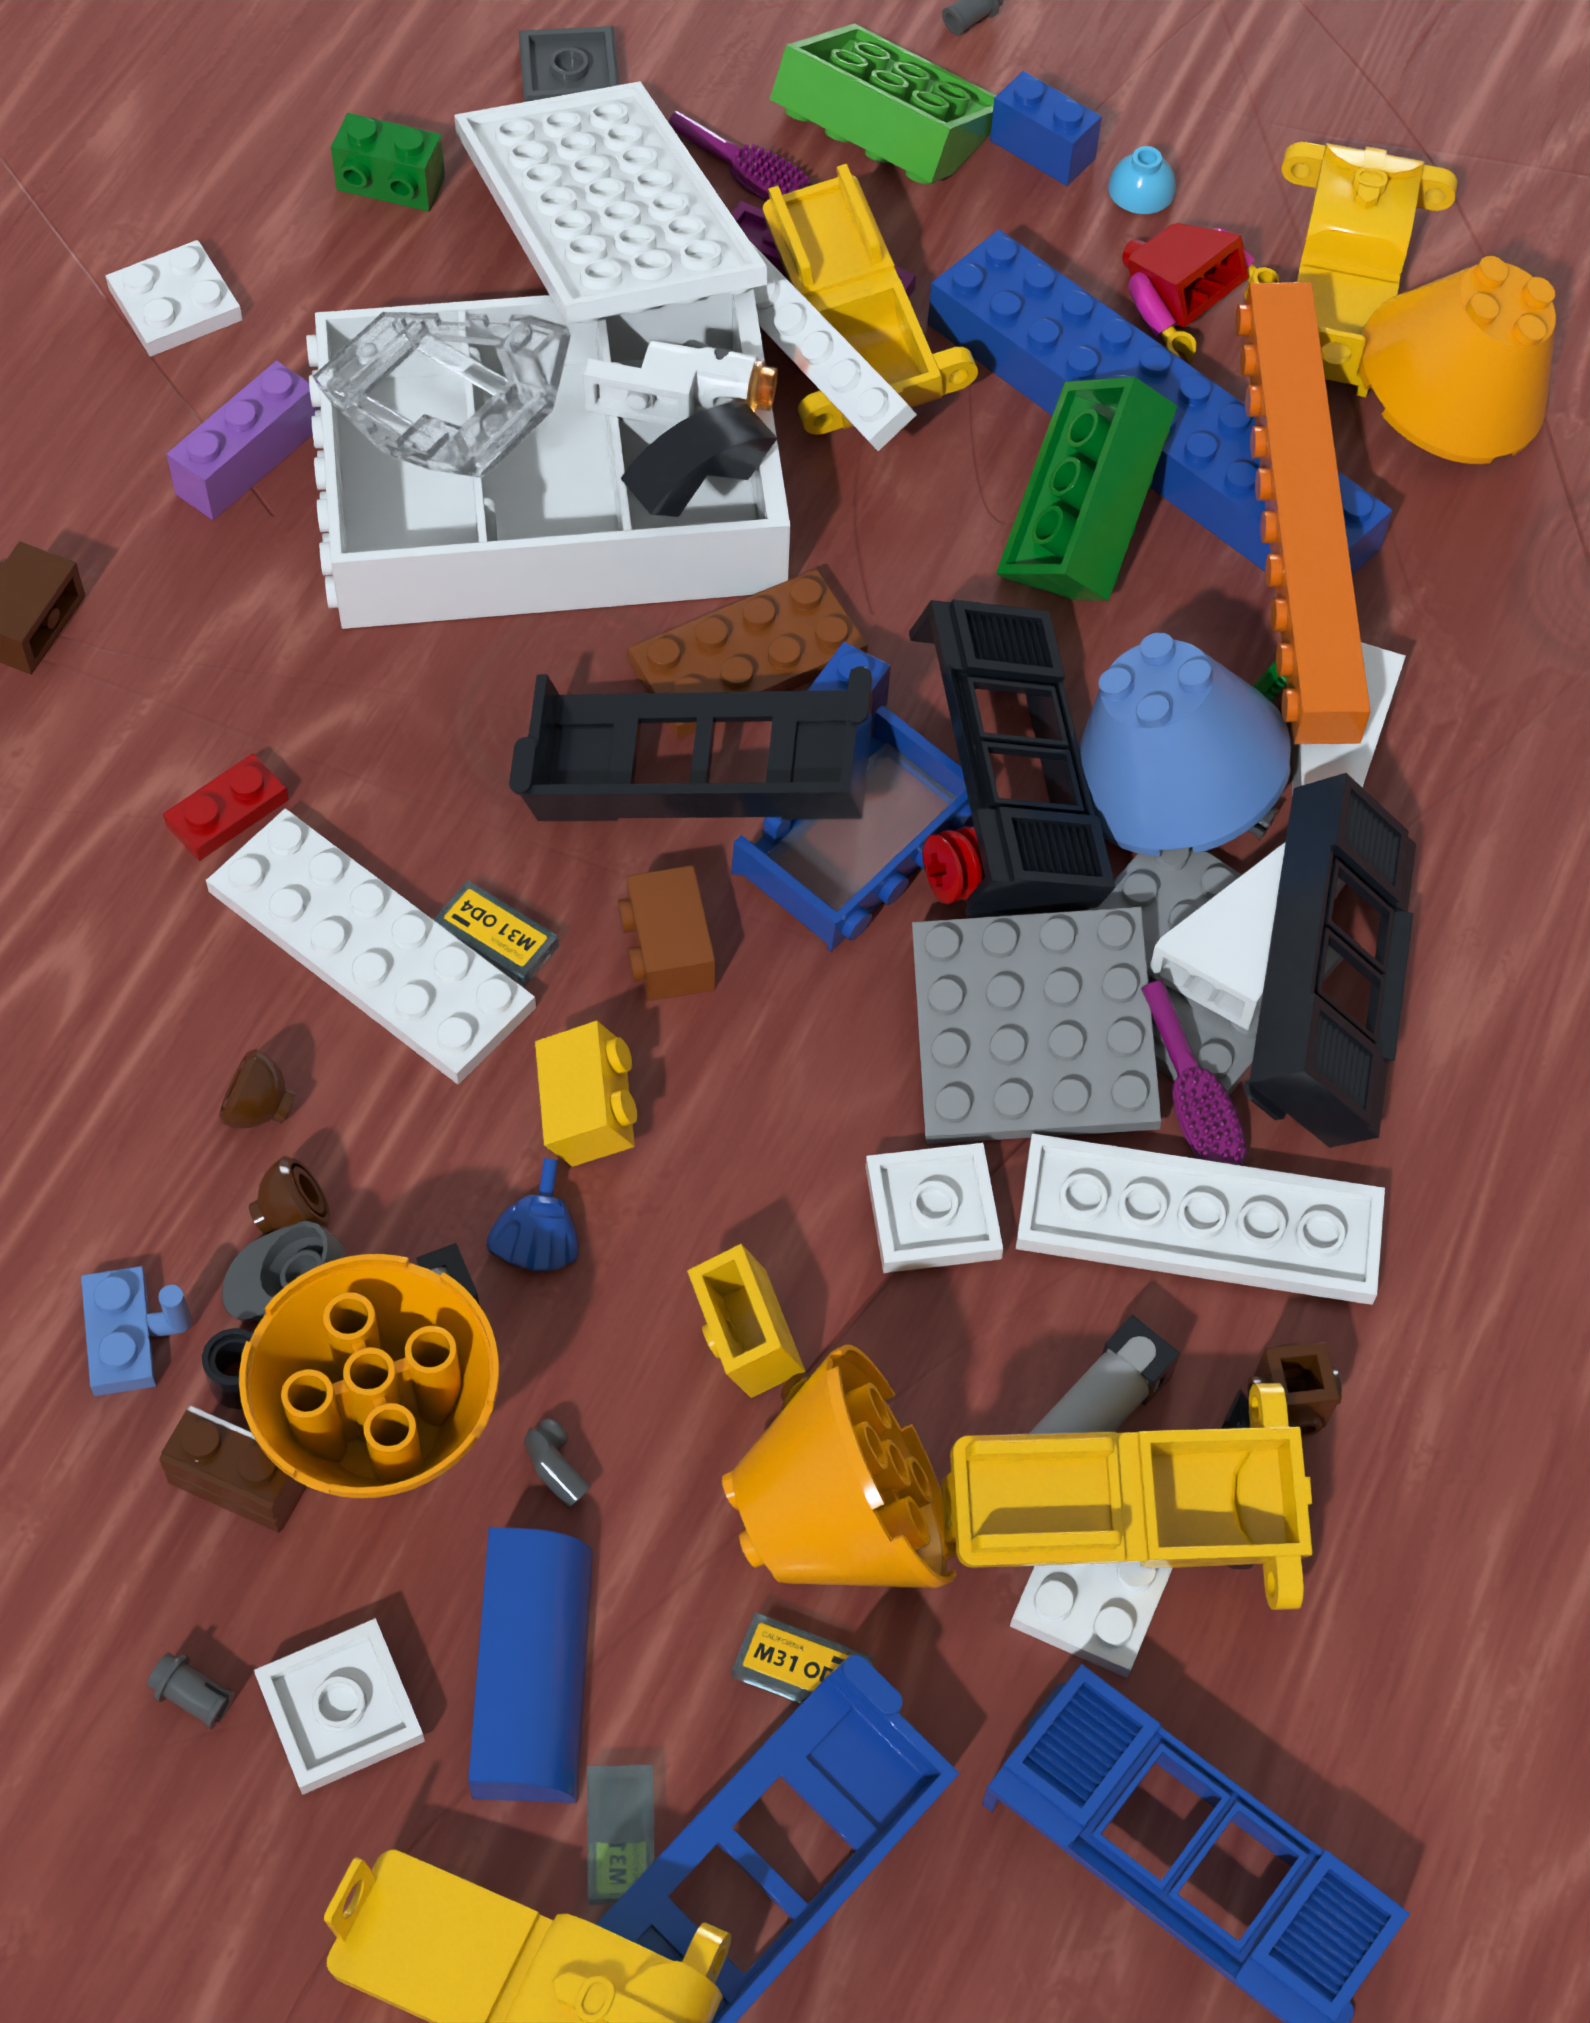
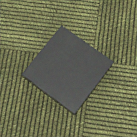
M614 26L519 31L524 102L619 85Z

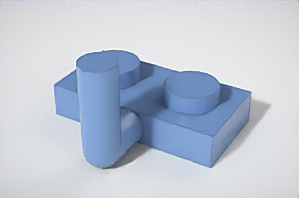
M142 1266L82 1275L81 1283L89 1378L94 1396L156 1387L152 1338L184 1333L192 1325V1317L182 1289L177 1285L163 1287L158 1295L163 1311L149 1313L146 1275Z

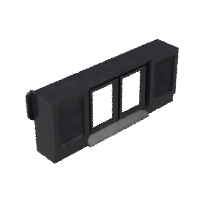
M953 599L951 602L931 600L910 629L909 637L910 641L935 644L985 878L966 900L965 914L967 918L1087 911L1089 908L1099 907L1116 887L1099 816H1095L1082 766L1079 746L1063 684L1065 674L1050 612ZM975 689L1025 694L1035 738L984 732ZM989 753L1040 758L1050 803L999 798Z
M864 666L851 669L848 690L560 695L547 674H538L536 676L528 737L520 738L514 745L509 786L515 794L521 795L537 821H618V818L779 817L780 820L863 819L872 724V674ZM772 721L766 783H709L716 722ZM697 722L690 783L634 784L641 723Z
M1347 773L1302 785L1293 790L1250 1078H1247L1244 1083L1247 1098L1271 1118L1281 1120L1286 1117L1287 1113L1329 1148L1379 1138L1388 1063L1395 1060L1413 920V913L1408 912L1416 843L1408 837L1409 831ZM1338 877L1380 914L1375 958L1332 921ZM1328 945L1372 983L1366 1028L1322 991Z

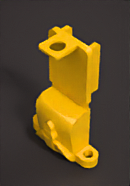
M1297 142L1290 145L1284 153L1281 168L1282 174L1286 180L1293 184L1316 188L1297 282H1312L1325 379L1357 385L1356 396L1366 398L1368 389L1365 390L1359 372V364L1366 338L1361 335L1362 330L1379 306L1398 295L1400 276L1410 242L1416 208L1432 211H1441L1449 208L1455 201L1458 181L1456 176L1447 169L1424 165L1425 161L1386 154L1387 150L1366 146L1365 150L1330 143H1326V146L1308 142Z
M847 164L836 167L838 177L782 195L779 186L768 188L770 199L763 205L764 219L790 283L911 408L941 399L943 395L966 388L976 379L978 368L971 352L967 348L953 347L934 354L931 353L859 181L855 176L851 175ZM821 391L809 394L798 406V413L804 429L810 434L820 435L841 428L845 430L854 427Z
M1256 1383L1251 1386L1249 1393L1250 1428L1162 1430L1127 1433L1087 1432L964 1436L958 1439L951 1448V1472L942 1480L941 1484L945 1543L954 1544L956 1542V1554L959 1561L964 1566L970 1568L1109 1564L1136 1561L1140 1562V1566L1147 1568L1263 1564L1265 1593L1269 1607L1272 1610L1299 1609L1302 1605L1304 1592L1301 1559L1312 1555L1308 1505L1312 1504L1310 1477H1305L1300 1427H1289L1286 1396L1283 1386L1280 1383Z
M388 1850L382 1853L372 1870H370L364 1860L355 1857L324 1915V1921L337 1937L327 1957V1967L333 1977L346 1985L430 2023H711L723 1998L715 1982L724 1965L731 1943V1933L704 1922L696 1931L682 1962L672 1961L613 1932L568 1913L557 1914L555 1919L551 1920L540 1915L538 1911L398 1850ZM356 1884V1889L352 1897V1900L348 1905L347 1909L343 1913L347 1897L352 1888L354 1887V1885Z

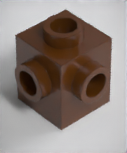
M1326 1342L1310 1344L1289 1343L1266 1348L1254 1376L1249 1377L1247 1383L1248 1399L1253 1384L1280 1383L1286 1396L1289 1427H1300L1301 1437L1316 1434L1322 1428H1325L1336 1405L1340 1404L1342 1399L1340 1377L1337 1369L1332 1368Z

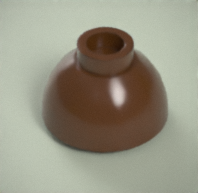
M253 1049L245 1054L231 1080L220 1108V1120L222 1124L233 1128L258 1127L271 1119L282 1123L290 1110L296 1091L286 1087L281 1070L267 1054L258 1049Z
M283 1156L267 1170L259 1185L257 1200L249 1204L250 1215L254 1223L266 1235L280 1228L289 1227L305 1220L317 1223L324 1228L328 1227L330 1211L320 1185L304 1164L288 1156Z

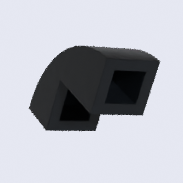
M728 403L714 406L684 419L659 436L633 461L620 479L651 515L679 517L707 475L749 480L777 440V437L747 403Z

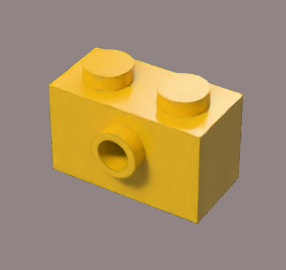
M598 1021L535 1041L544 1146L572 1167L635 1147L633 1124L637 1121V1108L632 1095L629 1093L627 1072L632 1069V1058L625 1041L620 1037L617 1038Z
M742 1244L687 1270L707 1322L702 1325V1331L707 1344L715 1357L721 1359L726 1375L750 1398L788 1381L796 1374L806 1372L768 1274L764 1267Z

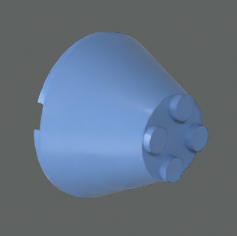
M1153 633L1146 636L1140 645L1131 648L1119 656L1109 669L1100 676L1098 682L1099 691L1078 746L1095 816H1099L1104 839L1125 850L1150 856H1161V850L1193 847L1195 854L1221 846L1247 832L1276 804L1284 791L1291 771L1289 765L1291 740L1281 713L1260 691L1197 647L1183 641L1173 640L1166 633Z

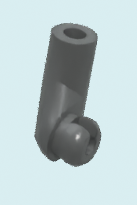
M543 1419L536 1429L530 1428L524 1439V1446L538 1477L570 1508L591 1488V1485L558 1451L568 1441V1434L565 1429L554 1419Z

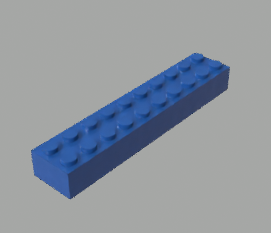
M1000 229L931 282L927 324L956 346L967 348L975 360L1050 415H1053L1064 382L1136 377L1176 404L1178 407L1170 426V433L1164 443L1150 488L1265 572L1267 555L1271 554L1270 543L1263 544L1260 535L1262 511H1266L1265 501H1257L1255 494L1256 471L1260 468V459H1252L1250 452V435L1252 427L1255 426V418L1246 416L1244 403ZM1338 471L1351 572L1353 575L1381 550L1393 510Z

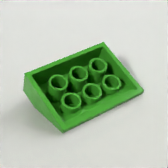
M854 23L787 44L769 100L785 107L784 112L788 116L800 121H812L825 128L824 133L828 137L841 142H852L864 148L865 155L872 160L881 163H893L906 170L905 175L909 179L921 184H932L953 175L990 135L994 97L997 95Z

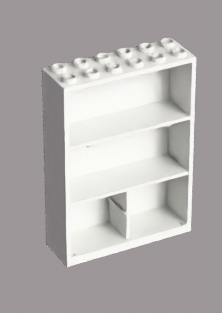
M749 288L741 294L723 293L703 297L690 304L673 303L652 307L640 314L622 313L602 317L589 324H566L550 295L315 313L316 334L306 335L309 366H318V370H312V375H309L312 407H321V410H315V416H312L314 447L323 448L324 450L317 451V457L314 458L317 490L326 489V491L320 492V500H317L320 532H329L322 534L323 542L319 543L322 574L332 575L325 576L328 608L339 609L342 629L754 595L788 581L790 520L777 440L749 480L707 475L679 517L651 515L620 478L633 461L652 442L672 427L585 411L583 374L588 359L610 363L617 362L626 366L641 368L650 341L683 345L688 340H696L717 348L730 349L739 353L757 356L758 362L754 372L758 373L757 384L750 408L776 436L754 288ZM696 406L694 414L707 408Z

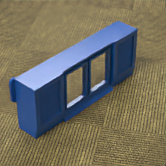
M851 1655L830 1672L595 1925L672 1961L682 1962L698 1927L668 1896L717 1844L792 1920L745 1974L726 1957L715 1982L723 1998L711 2023H736L960 1773L898 1712L902 1707L900 1693L864 1657ZM779 1776L855 1851L809 1903L732 1828Z
M1081 1664L1067 1683H1061L1054 1689L1029 1721L1026 1729L1027 1735L987 1786L982 1805L993 1812L999 1803L1002 1802L1283 2023H1350L1354 2016V2008L1350 2000L1410 1913L1328 1850L1324 1851L1162 1728L1157 1720ZM1155 1763L1214 1808L1162 1880L1158 1879L1102 1835ZM1231 1821L1291 1866L1289 1872L1239 1941L1178 1894Z

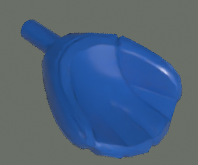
M543 1159L538 1195H527L521 1198L514 1205L507 1207L500 1215L487 1238L486 1246L489 1253L497 1255L506 1262L523 1270L529 1269L535 1272L562 1269L567 1263L576 1261L579 1244L574 1222L565 1201L553 1197L558 1160Z

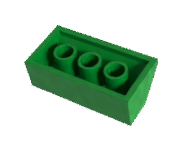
M1136 377L1064 382L996 574L1004 579L1071 600L1109 601L1112 590L1117 583L1119 570L1130 539L1134 535L1136 522L1147 491L1151 487L1153 474L1164 443L1169 436L1170 426L1178 406Z

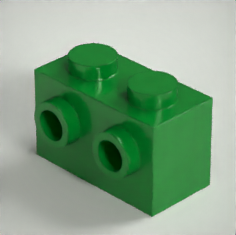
M347 113L330 147L336 190L429 212L445 179L441 134Z

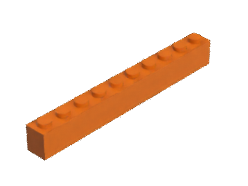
M1312 282L1250 283L1246 303L1237 306L1235 325L1237 336H1245V344L1242 345L1240 356L1241 375L1250 377V385H1247L1245 395L1246 416L1255 418V426L1252 427L1250 435V452L1252 459H1260V468L1256 471L1255 494L1257 501H1265L1266 509L1261 514L1260 535L1263 544L1270 543L1271 554H1268L1266 559L1267 587H1275L1276 598H1273L1271 604V627L1273 631L1281 632L1282 643H1279L1277 646L1276 669L1278 676H1286L1287 689H1284L1282 694V718L1284 722H1292L1294 744H1361L1371 711Z

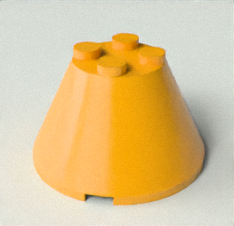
M1486 256L1477 265L1404 292L1384 302L1371 315L1362 330L1361 335L1366 338L1359 364V372L1365 390L1372 387L1377 398L1385 407L1381 414L1383 418L1398 433L1419 448L1455 462L1490 464L1496 457L1511 453L1514 456L1521 452L1541 429L1547 412L1556 325V313L1552 302L1555 298L1553 286L1544 278L1533 277L1514 265L1504 263L1498 257Z
M362 1254L344 1257L322 1264L300 1275L286 1285L264 1308L266 1314L256 1327L250 1342L246 1341L242 1352L239 1369L241 1403L251 1433L262 1451L279 1469L294 1480L312 1489L341 1497L379 1498L396 1495L422 1486L442 1475L454 1466L479 1439L492 1414L498 1393L499 1358L497 1345L490 1323L477 1301L461 1284L446 1273L437 1274L427 1268L409 1263V1258L397 1255Z
M844 1345L833 1350L736 1465L734 1470L722 1476L725 1494L731 1505L736 1510H739L746 1530L739 1534L742 1550L754 1568L765 1564L779 1583L917 1588L942 1587L953 1582L957 1574L954 1569L947 1572L946 1561L957 1557L956 1542L954 1544L945 1543L940 1485L913 1424L901 1429L885 1401L894 1397L895 1392L868 1356L853 1345Z

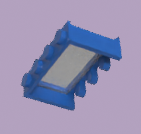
M882 705L875 712L872 736H870L863 819L780 820L779 817H765L762 837L755 844H752L743 835L734 841L731 874L745 876L827 943V949L832 952L845 938L850 941L856 939L871 921V913L883 902L887 905L895 902L906 889L909 883L908 878L918 868L921 867L925 870L922 850L924 841L930 834L937 835L947 830L956 831L966 826L973 827L974 823L962 768Z

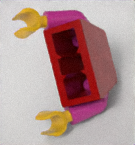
M1181 223L1171 224L1148 242L1138 239L1131 240L1126 245L1122 255L1123 264L1129 269L1130 273L1128 290L1143 319L1155 337L1162 336L1166 342L1165 348L1178 357L1179 354L1176 351L1184 353L1189 362H1192L1196 351L1195 338L1187 332H1177L1174 328L1176 324L1185 328L1246 280L1249 283L1244 291L1245 299L1247 298L1250 283H1279L1278 274L1274 270L1266 267L1257 269L1252 264L1255 259L1244 249L1242 235L1230 233L1221 228L1208 229Z

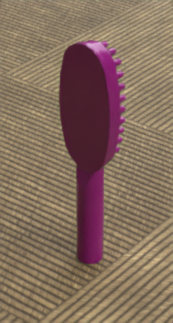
M675 111L669 118L668 123L677 134L728 163L732 177L745 189L765 201L770 199L768 188L779 186L783 195L812 185L809 176H804L803 170L799 171L797 166L793 167L792 162H786L784 157L778 158V153L772 155L771 150L764 152L763 147L756 149L755 144H752L751 148H748V145L745 144L742 149L679 111Z
M1163 980L1147 984L1141 990L1151 1009V1014L1178 1075L1174 1081L1172 1093L1175 1112L1183 1135L1197 1159L1241 1166L1245 1161L1247 1152L1245 1136L1237 1110L1229 1094L1212 1072L1199 1067Z

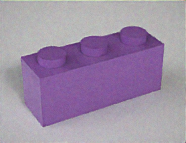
M277 360L166 453L175 494L214 521L313 435L312 416H315V410H318V407H312L309 382Z

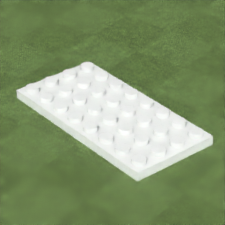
M640 81L454 115L456 134L566 324H589L602 317L622 313L640 314L652 307L673 303L690 304L703 297L723 293L741 294L749 288L767 285L766 264Z

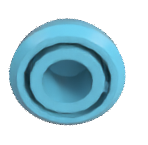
M1142 146L1118 162L1111 173L1108 191L1112 200L1121 208L1137 214H1152L1164 210L1172 203L1176 193V180L1172 168L1162 158L1161 153L1153 147Z

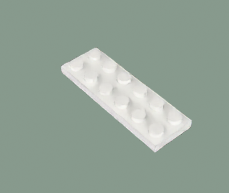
M286 808L206 880L209 893L458 1085L536 1009L535 996Z
M1032 1134L1015 1249L1373 1305L1378 1290L1385 1188Z

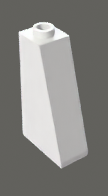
M1361 642L1371 711L1361 744H1294L1291 722L1292 796L1293 790L1296 787L1347 773L1363 788L1406 658L1405 655Z
M1285 843L1163 935L1154 947L1148 976L1157 981L1163 980L1166 986L1246 1030H1249L1260 1013ZM1339 877L1337 879L1335 899L1346 884Z

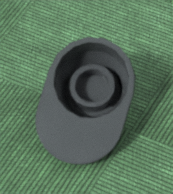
M306 1220L262 1236L248 1244L231 1263L225 1275L222 1288L224 1307L231 1316L240 1321H258L266 1314L264 1308L286 1285L315 1267L347 1257L346 1251L342 1243L330 1231L317 1223Z

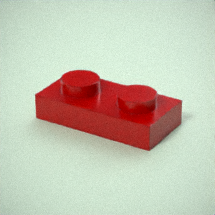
M252 753L164 812L163 816L165 824L170 831L201 861L287 802L289 798L287 788Z

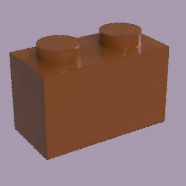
M694 865L626 876L627 898L618 899L620 923L623 933L633 932L636 946L628 948L631 976L633 982L643 980L647 1001L714 991L715 959Z

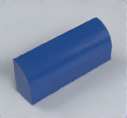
M489 1527L468 1778L472 1799L577 1803L593 1551L588 1544L575 1537L538 1529Z

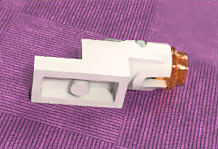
M688 340L683 345L650 341L641 368L626 366L617 362L610 363L588 359L583 374L585 411L670 427L694 415L696 406L708 409L728 403H747L755 413H757L758 409L770 411L776 391L778 370L777 368L767 367L765 360H759L757 356L739 353L730 349L717 348L696 340Z

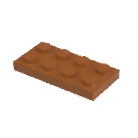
M814 569L627 648L628 662L648 693L791 691L816 680L843 642L865 653L868 651V644L818 570ZM697 722L667 724L675 737L679 739L695 732Z

